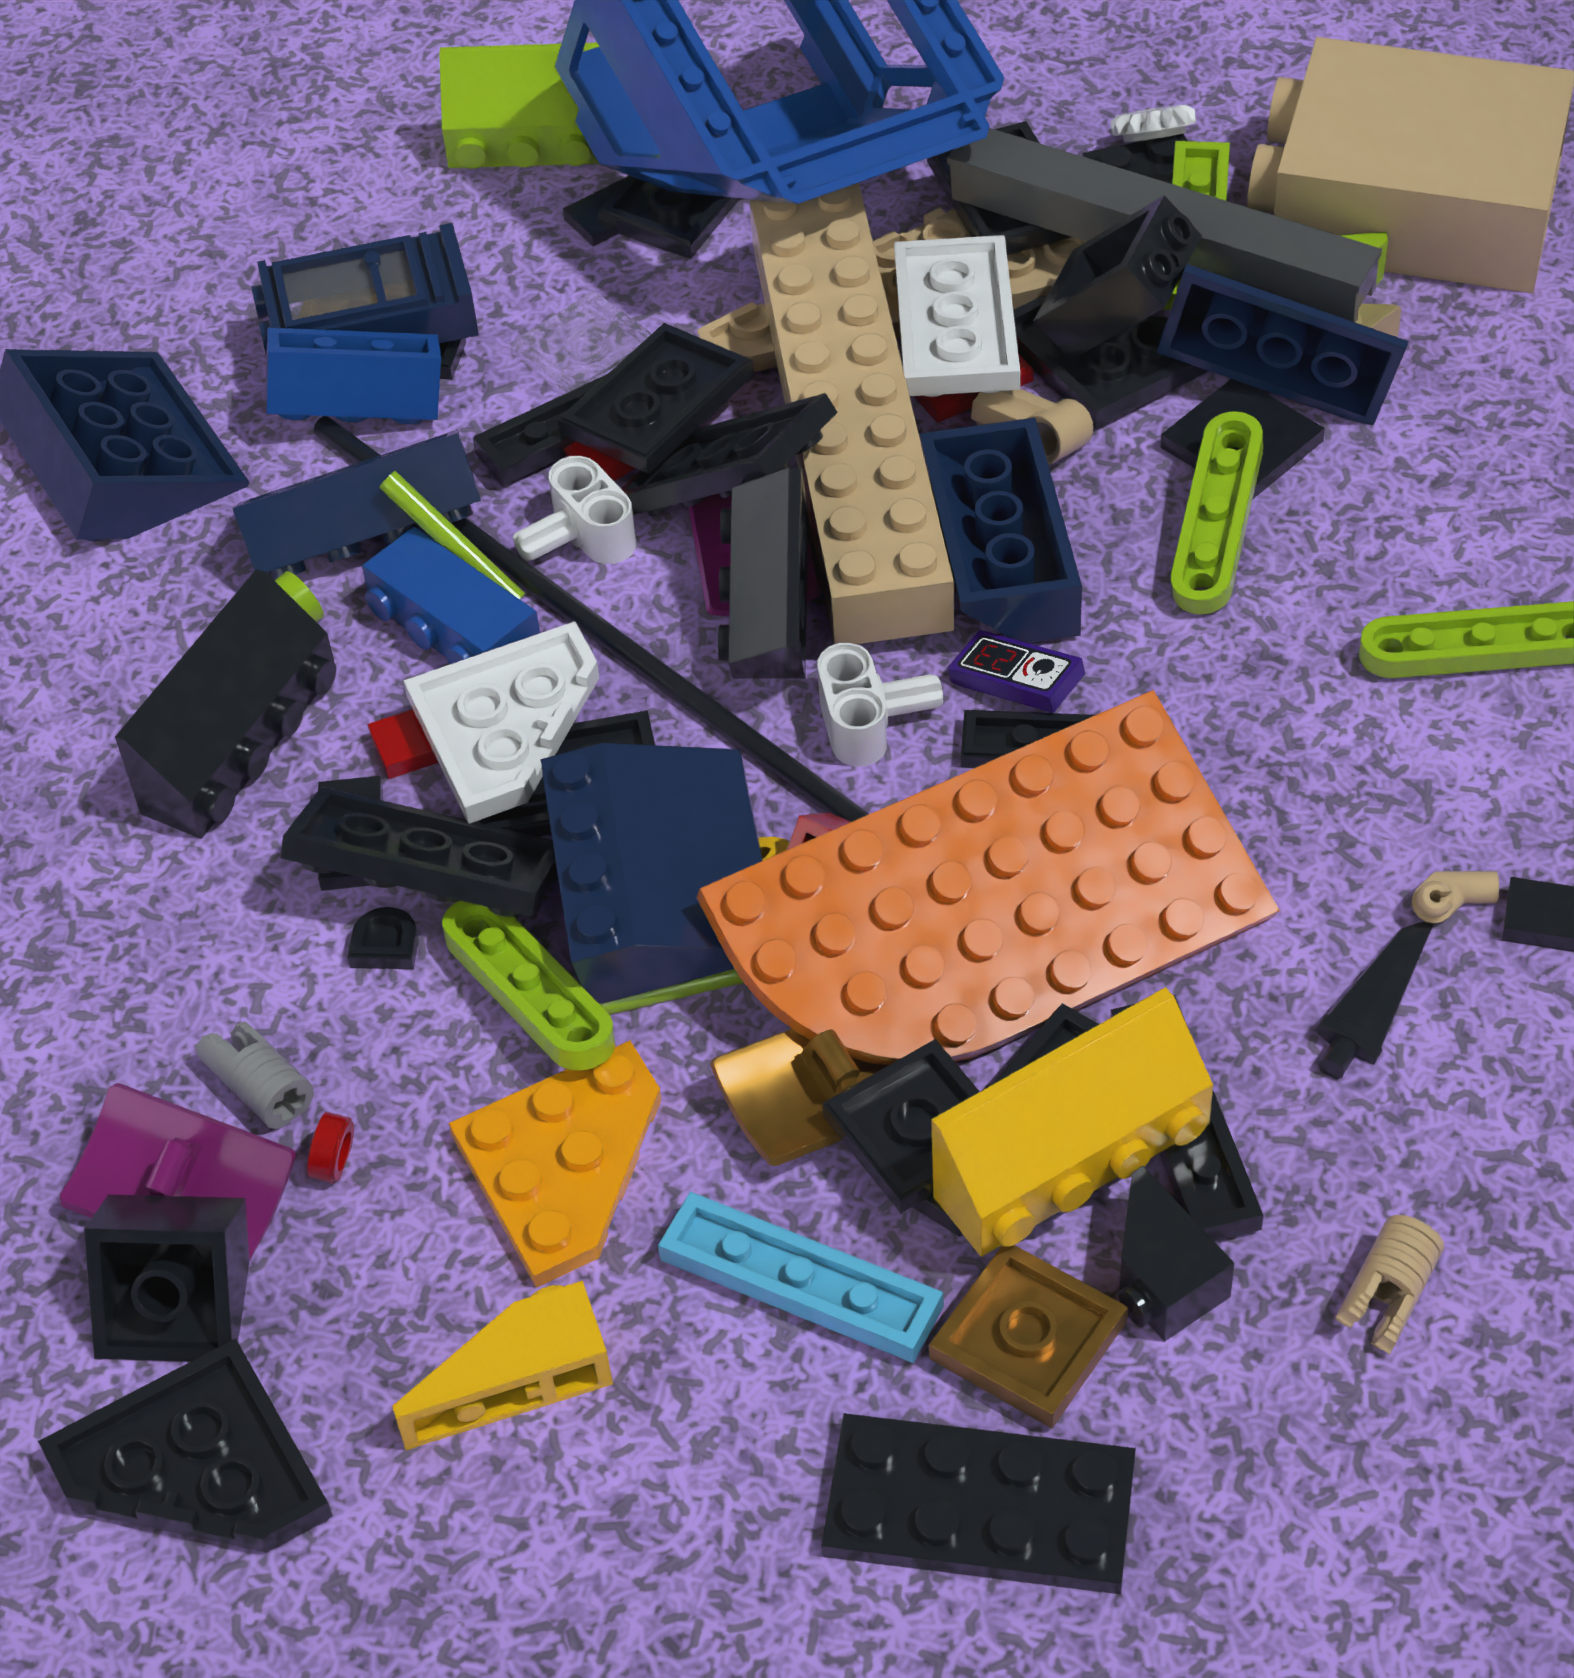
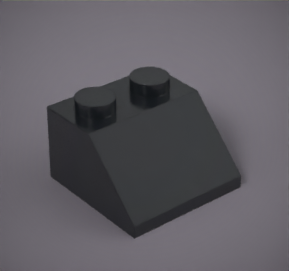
M108 1195L84 1228L94 1359L193 1361L235 1338L238 1341L249 1269L246 1198Z

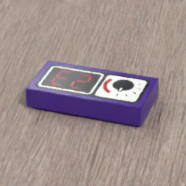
M979 630L947 668L950 681L958 686L1050 713H1054L1085 675L1083 661L1080 657Z

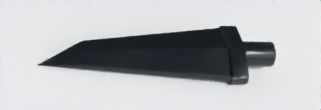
M1423 921L1400 929L1331 1011L1323 1016L1315 1029L1316 1033L1330 1044L1318 1064L1322 1073L1335 1079H1340L1354 1057L1373 1065L1376 1063L1382 1053L1383 1043L1434 925L1433 923Z

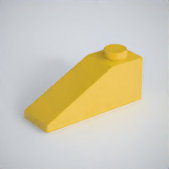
M583 1280L566 1286H547L539 1289L528 1298L513 1302L398 1400L392 1407L405 1451L613 1385L607 1350Z

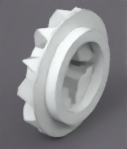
M1187 105L1140 110L1117 115L1110 122L1112 136L1123 135V142L1174 136L1186 133V125L1196 123L1195 109Z

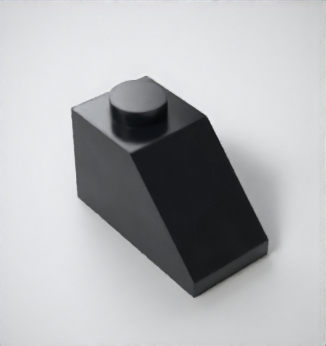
M1141 1166L1132 1172L1118 1298L1120 1303L1128 1306V1317L1133 1323L1142 1328L1149 1324L1165 1342L1231 1297L1235 1263L1144 1166Z

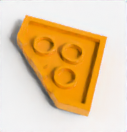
M631 1040L616 1046L611 1057L595 1068L588 1070L566 1069L448 1123L453 1140L536 1288L600 1257L608 1237V1228L619 1200H622L639 1159L640 1147L650 1122L654 1121L662 1101L660 1087Z

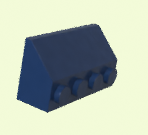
M1186 264L1156 353L1350 421L1374 425L1409 341Z
M1028 418L919 433L961 612L1009 638L1026 643L1081 636L1082 584L1036 419Z
M458 429L238 503L232 509L254 570L270 572L273 580L286 571L296 575L307 570L304 563L306 559L326 553L329 563L362 552L360 541L382 534L384 543L387 544L394 542L411 528L416 527V522L379 488L393 471L401 475L450 523L473 515L470 504L481 501V497Z

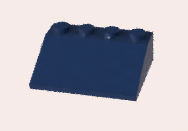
M5 349L0 367V422L76 540L97 542L102 539H129L248 487L249 480L158 352Z
M600 743L540 759L570 958L582 987L599 1004L733 970V965L724 952L696 897L700 888L763 861L740 750Z

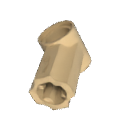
M1023 389L999 391L996 393L980 392L973 400L971 419L975 420L977 425L1035 418L1048 465L1084 447L1091 440L1093 434V421L1090 413L1084 405L1076 400L1064 399L1054 403Z

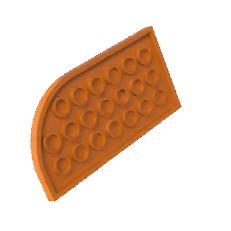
M1154 690L699 889L696 897L737 974L753 995L774 1016L809 1040L825 1030L833 1029L851 1058L887 1066L934 1039L940 1043L955 1062L971 1059L1041 1028L1062 1003L1077 1011L1275 917L1280 911Z

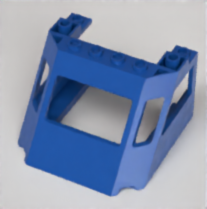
M574 0L555 63L557 72L579 108L575 122L599 164L672 192L793 204L814 199L986 138L990 128L985 118L991 98L1001 90L1005 78L958 0H887L926 65L887 64L848 0H784L804 34L799 48L821 85L744 111L678 0ZM590 29L599 47L583 52ZM892 86L932 87L926 105L915 109L883 108L887 92Z

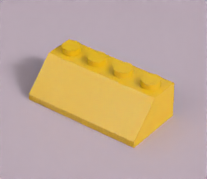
M1164 987L931 1119L933 1197L981 1257L1001 1245L1009 1247L1021 1242L1032 1232L1035 1225L1059 1211L1067 1213L1079 1208L1090 1198L1095 1190L1118 1177L1120 1179L1131 1177L1132 1172L1141 1166L1145 1167L1153 1156L1174 1144L1178 1146L1188 1144L1205 1130L1206 1126L1210 1123L1213 1083L1173 994Z

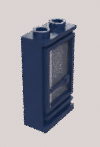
M453 223L439 225L440 232L427 234V232H421L416 237L406 235L271 262V266H266L265 260L258 261L262 284L251 286L258 319L269 317V320L259 322L266 355L267 328L438 334L439 343L478 336L479 332L472 292Z

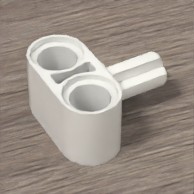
M583 456L563 458L551 467L549 471V485L554 513L513 535L514 545L519 555L525 561L534 560L569 541L575 547L581 548L589 558L602 564L622 562L630 557L636 549V535L630 499L596 462Z
M838 643L826 648L818 658L820 707L832 751L836 758L844 764L854 767L868 766L876 763L884 756L887 750L886 728L888 727V717L939 708L943 705L942 685L938 676L929 674L882 683L879 674L876 673L872 657L860 645Z

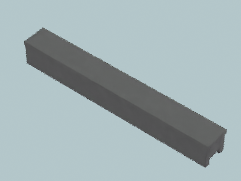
M989 128L986 138L953 149L947 157L951 173L952 199L1087 242L1165 195L1181 213L1189 218L1192 225L1202 234L1188 265L1355 323L1358 320V311L1367 295L1372 296L1376 289L1378 260L1382 255L1381 248Z

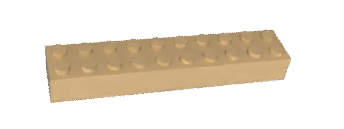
M859 183L799 204L749 199L753 248L785 404L826 393L838 412L821 429L823 438L812 448L796 455L798 468H801L808 503V519L834 645L838 643L863 644L954 631V581Z

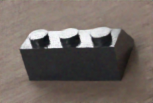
M786 468L733 487L732 508H721V544L731 545V565L720 566L719 595L721 603H730L729 624H719L718 656L719 661H729L733 679L806 678L808 503L801 468Z

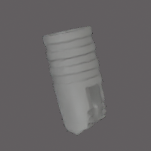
M244 1021L236 1024L235 1028L230 1032L232 1045L227 1040L224 1041L218 1033L204 1035L194 1045L198 1057L245 1105L249 1106L269 1128L280 1129L310 1106L313 1098V1086L247 1022Z

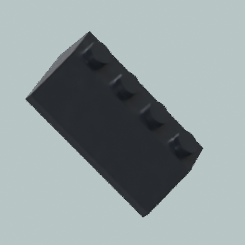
M256 569L115 736L140 814L200 839L204 837L215 822H222L229 816L233 809L236 795L250 778L256 779L264 772L273 749L284 736L289 737L297 731L305 709L317 694L323 695L329 691L336 677V664L328 633L266 572Z

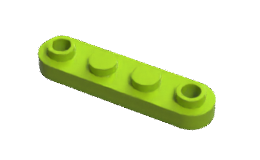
M1235 411L1222 413L1214 417L1204 430L1171 571L1173 599L1181 609L1192 614L1213 613L1224 607L1232 595L1263 454L1262 427L1258 420L1247 413ZM1232 447H1238V448H1241V449L1236 451V450L1231 449V448H1232ZM1198 587L1209 588L1207 590L1202 591L1194 590Z
M1574 601L1380 617L1370 621L1363 628L1359 646V659L1369 672L1384 678L1574 664V638H1565L1569 636L1574 637Z
M458 901L447 909L442 919V926L448 950L557 1065L569 1070H588L603 1064L611 1057L615 1049V1036L611 1016L514 917L500 916L492 913L486 906L465 901Z

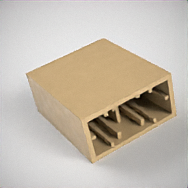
M1316 37L1304 80L1286 77L1277 78L1269 113L1267 141L1285 144V147L1258 144L1251 169L1247 207L1261 212L1274 213V216L1336 235L1387 232L1388 246L1384 272L1534 293L1564 146L1574 89V70Z

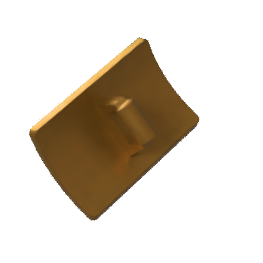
M789 1029L714 1057L710 1062L719 1088L737 1123L757 1152L771 1166L784 1164L842 1141L824 1119L822 1103L887 1067V1065L868 1063L851 1058L833 1029L825 1030L811 1040L795 1032L793 1029Z

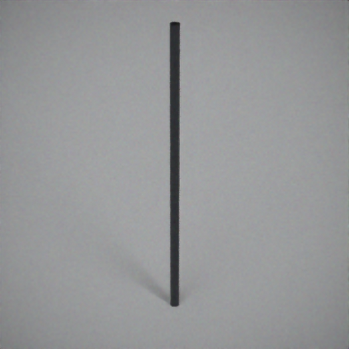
M323 416L315 423V435L354 464L380 455L329 416ZM468 518L451 522L512 581L569 623L575 621L581 632L824 812L832 813L850 822L869 815L863 808Z

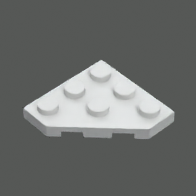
M574 621L404 680L407 698L468 824L528 803L543 777L540 759L555 756L599 680L597 660Z

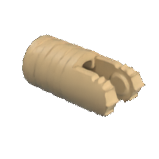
M1406 1215L1388 1217L1335 1319L1344 1326L1351 1328L1355 1322H1358L1363 1317L1372 1297L1388 1304L1389 1306L1382 1320L1374 1331L1371 1344L1390 1354L1444 1250V1242L1440 1235L1429 1225L1416 1218Z

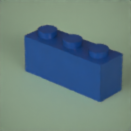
M267 328V414H278L280 417L288 420H304L310 416H335L337 419L345 422H361L367 418H391L401 424H417L422 420H438L441 370L438 334Z
M416 527L411 528L362 565L367 587L365 599L372 612L379 619L386 622L392 618L406 628L410 638L417 646L423 650H429L431 647L447 658L449 664L540 633L537 611Z

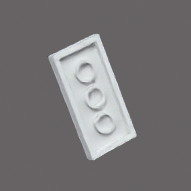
M1005 235L894 242L902 365L909 396L936 397L943 394L996 393L999 391L1020 390V365Z

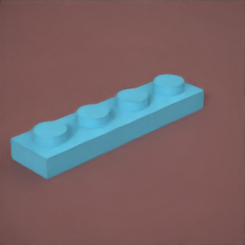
M691 1191L658 1244L660 1260L911 1363H914L944 1307L943 1292Z

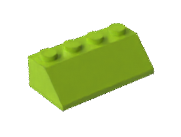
M585 43L583 52L599 47L598 43ZM561 44L440 47L441 119L448 168L476 169L479 167L580 166L583 164H599L575 122L579 108L555 68Z

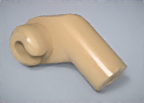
M1435 871L1414 892L1411 902L1413 911L1423 921L1435 924L1447 920L1463 904L1497 903L1499 898L1497 871Z

